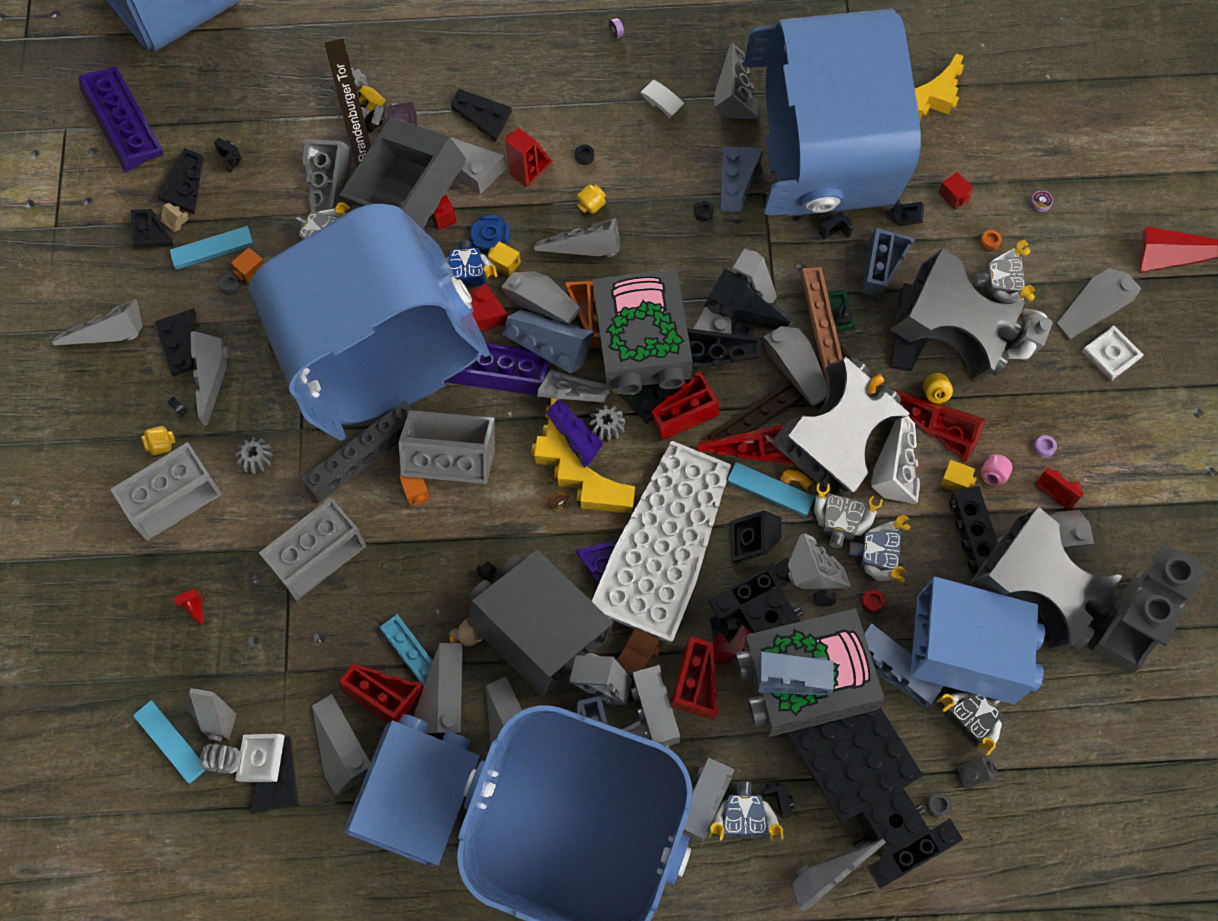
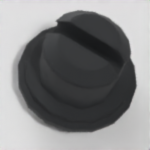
M840 305L834 310L833 316L837 322L846 323L851 320L852 312L847 305L846 307Z
M486 562L482 567L478 566L477 574L483 580L492 581L491 576L496 572L495 566L491 565L490 562Z

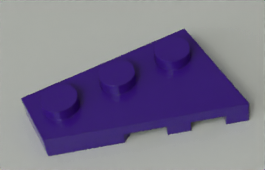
M557 399L547 410L546 414L559 433L567 436L571 443L569 447L573 452H578L583 459L580 463L585 468L590 464L603 443L596 434L592 433L585 426L581 419L577 418L570 411L566 404Z
M618 540L576 550V554L598 585Z

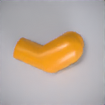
M880 373L870 378L872 381L867 388L869 395L875 393L876 387L884 382V378Z
M787 469L780 477V480L785 484H790L791 481L798 482L806 491L814 484L803 472Z

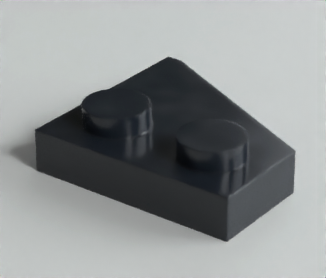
M152 209L131 210L133 248L173 246L172 238L168 236L164 226L157 220Z

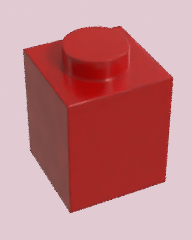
M956 172L942 182L939 194L955 209L960 205L964 206L970 201L973 187Z
M444 195L438 207L431 215L438 230L457 223L454 208L447 195Z

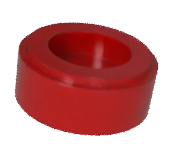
M877 590L867 591L862 598V607L869 613L880 612L885 604L883 594Z

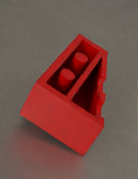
M519 127L507 135L505 147L509 174L527 187L553 161L543 151L540 144Z
M486 283L469 293L472 298V315L480 330L488 331L492 327L505 326L508 314Z
M698 371L691 381L685 382L678 392L673 396L667 397L651 411L653 426L663 441L719 416V401L701 371Z
M692 636L686 642L670 707L711 720L718 716L713 643Z
M353 664L339 680L341 692L386 723H390L392 720L399 723L402 714H407L423 691L422 683L416 681L414 683L403 680L402 677L382 674L381 671Z

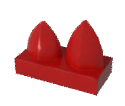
M1049 467L1046 468L1035 483L1037 487L1070 511L1084 494L1080 481L1068 482L1062 477L1060 470H1052Z
M194 588L173 597L176 606L183 608L197 623L203 624V607L201 602L206 601L203 592Z

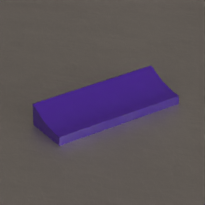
M117 67L79 75L80 90L125 173L143 162L163 155L161 146Z
M485 343L490 353L489 356L484 357L481 354L466 369L443 381L538 396V389L547 376L550 362L529 349Z

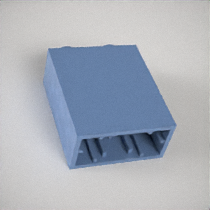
M934 576L917 595L910 677L1015 705L1030 691L1036 692L1043 680V666L1036 664V651L1041 647L1045 636L1044 625L1037 623L1038 604Z
M402 714L399 723L392 720L384 728L343 833L427 866H438L463 802L467 781L472 770L475 769L480 755L468 751L471 740L452 732H445L442 740L425 734L429 725L427 722Z

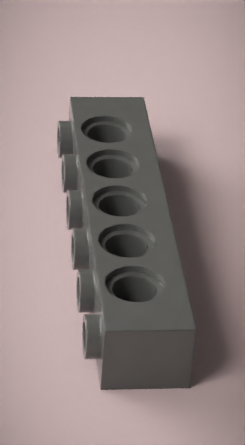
M403 401L302 477L304 485L314 498L320 503L399 442L408 412L412 410L411 407Z

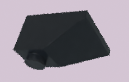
M763 510L731 520V562L736 563L767 554L782 538L781 517Z

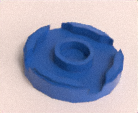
M482 216L471 227V241L475 248H479L481 252L488 253L499 241L505 245L509 243L511 237L509 225L499 216Z

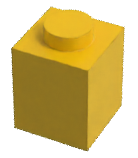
M500 241L488 252V260L495 265L497 271L508 277L513 274L521 263L520 252Z
M950 460L940 486L951 491L971 488L976 481V477H973L975 469Z

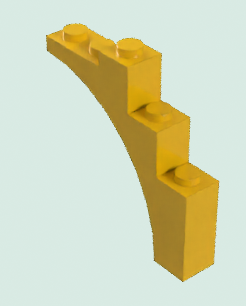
M956 54L950 65L938 77L927 84L915 88L920 121L923 115L927 116L929 108L948 115L951 108H956L959 97L956 96L958 79L955 78L957 75L961 76L964 65L961 64L963 60L962 55Z
M551 398V405H552L558 398ZM547 405L546 412L551 407V405ZM549 418L548 425L544 424L543 436H537V442L532 444L531 456H535L536 464L555 466L554 478H557L558 486L578 488L577 501L581 502V509L633 514L635 486L614 482L602 477L587 466L584 468L580 463L581 460L569 447L565 435L559 433Z

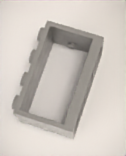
M409 410L399 439L401 476L487 484L495 454V418Z
M188 442L110 489L131 524L146 541L222 495V492Z
M330 497L260 551L259 554L289 593L298 601L367 546L356 525Z

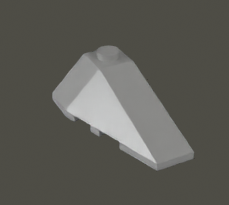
M1108 268L1091 279L1056 325L1068 340H1071L1134 301L1141 288L1128 273Z
M193 331L191 332L192 358H195L197 370H193L197 387H199V389H196L198 418L203 425H208L227 368V358H230V351L221 338Z
M1080 510L1062 511L1050 515L1059 523L1060 539L1066 554L1086 553L1094 545L1090 523Z
M805 533L801 534L788 563L790 570L788 575L791 583L802 589L851 588L844 567L833 556L829 557L823 546L818 548L816 546L817 542L812 536Z
M884 839L822 860L811 867L807 864L796 873L798 878L792 882L800 911L803 913L883 846L886 843Z

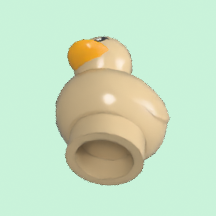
M465 619L458 629H452L448 635L451 643H462L464 646H473L482 641L483 638L467 623L468 619Z

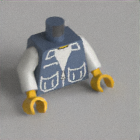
M900 515L896 521L870 529L864 534L862 543L850 542L848 555L860 556V568L864 569L876 581H893L895 579L898 583H904L905 579L899 576L902 573L907 574L905 569L899 566L901 531H899V528L908 531L911 526L908 524L903 525V522L910 518Z
M739 782L737 783V795H728V799L720 803L710 827L709 838H712V834L720 835V840L723 837L767 838L769 830L770 841H773V835H779L781 840H783V828L779 825L777 816L770 805L762 800V796L751 795V783Z

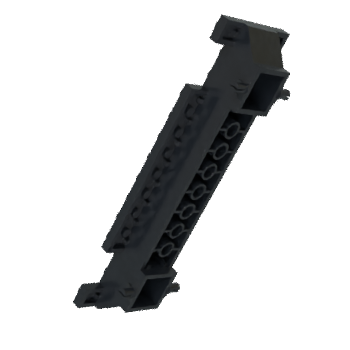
M785 558L709 599V604L719 621L738 613L740 625L748 627L753 633L801 622L798 617L804 615L803 610H801L800 606L793 610L781 588L791 583L788 575L790 572L788 567L789 559ZM772 615L777 619V622L768 623L765 617ZM881 707L879 710L787 733L840 824L856 815L858 816L857 820L863 828L864 837L853 842L854 847H861L880 839H884L886 842L877 850L881 859L867 867L879 889L963 841L962 836L951 819L929 830L921 817L922 814L927 812L925 808L922 809L924 805L921 803L915 807L904 788L921 779L923 774ZM889 817H897L901 823L900 827H892L889 823Z

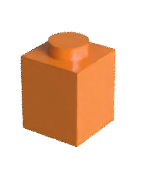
M249 247L231 262L234 268L233 274L240 281L244 280L249 285L252 277L264 264V261Z
M399 476L410 506L422 505L426 500L430 499L423 478Z

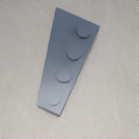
M519 310L507 317L503 331L504 336L570 374L584 365L595 333L594 330L580 329L579 326L573 324L566 325L555 319L549 320L542 315L525 310Z
M871 624L864 635L877 675L925 709H928L943 688V685L910 677L912 655Z

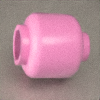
M993 454L985 460L980 474L988 485L1001 486L1009 479L1013 466L1007 457Z

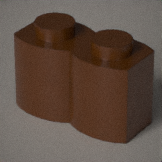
M635 628L617 662L633 679V672L650 668L648 665L652 658L657 659L662 649L659 646L660 640L639 628Z

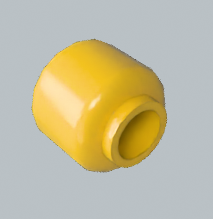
M589 184L577 194V200L579 201L577 206L584 214L587 211L590 214H595L606 204V194L598 185L595 184L593 186Z
M933 373L927 376L923 382V391L930 402L942 404L951 398L953 387L946 375Z
M164 426L147 429L144 431V436H141L144 451L149 452L152 456L170 452L172 444L175 443L173 432L167 431Z

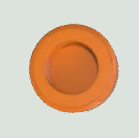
M995 230L985 231L980 239L981 246L987 251L997 250L1002 242L1001 235Z

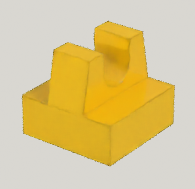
M363 85L359 90L361 92L359 97L360 104L365 105L368 101L366 106L368 110L372 111L376 105L382 106L386 101L377 91L366 85Z

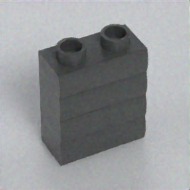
M390 117L339 195L350 206L349 212L370 204L393 205L401 208L423 229L428 218L438 207L441 198L449 190L453 179L463 168L466 158L449 136Z

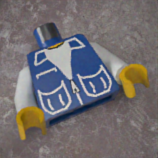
M468 240L460 241L459 249H452L449 257H446L453 275L457 280L460 279L465 287L482 286L485 283L487 284L486 279L489 276L494 275L497 277L495 265L488 260L486 255L480 254L479 248H471V242Z

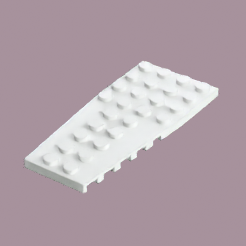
M674 441L670 442L611 554L592 599V602L609 619L633 629L639 628L662 641L672 644L697 582L731 467L729 463Z

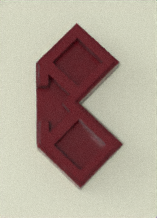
M741 625L731 641L720 633L713 643L714 659L723 665L729 663L731 659L735 658V653L744 651L746 635L753 634V632L748 627Z

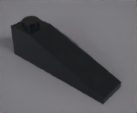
M726 268L723 270L704 305L711 312L718 313L721 316L778 329L781 326L788 327L792 321V318L774 303H767L762 298L763 294L761 292L751 290L747 286L749 282Z
M903 284L898 312L912 284ZM895 333L891 368L912 371L929 338L909 342Z
M687 328L693 370L758 359L760 356L762 337Z

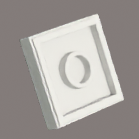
M1112 326L1082 350L1111 381L1144 355L1115 326Z
M243 735L240 750L241 761L235 781L277 782L284 735Z

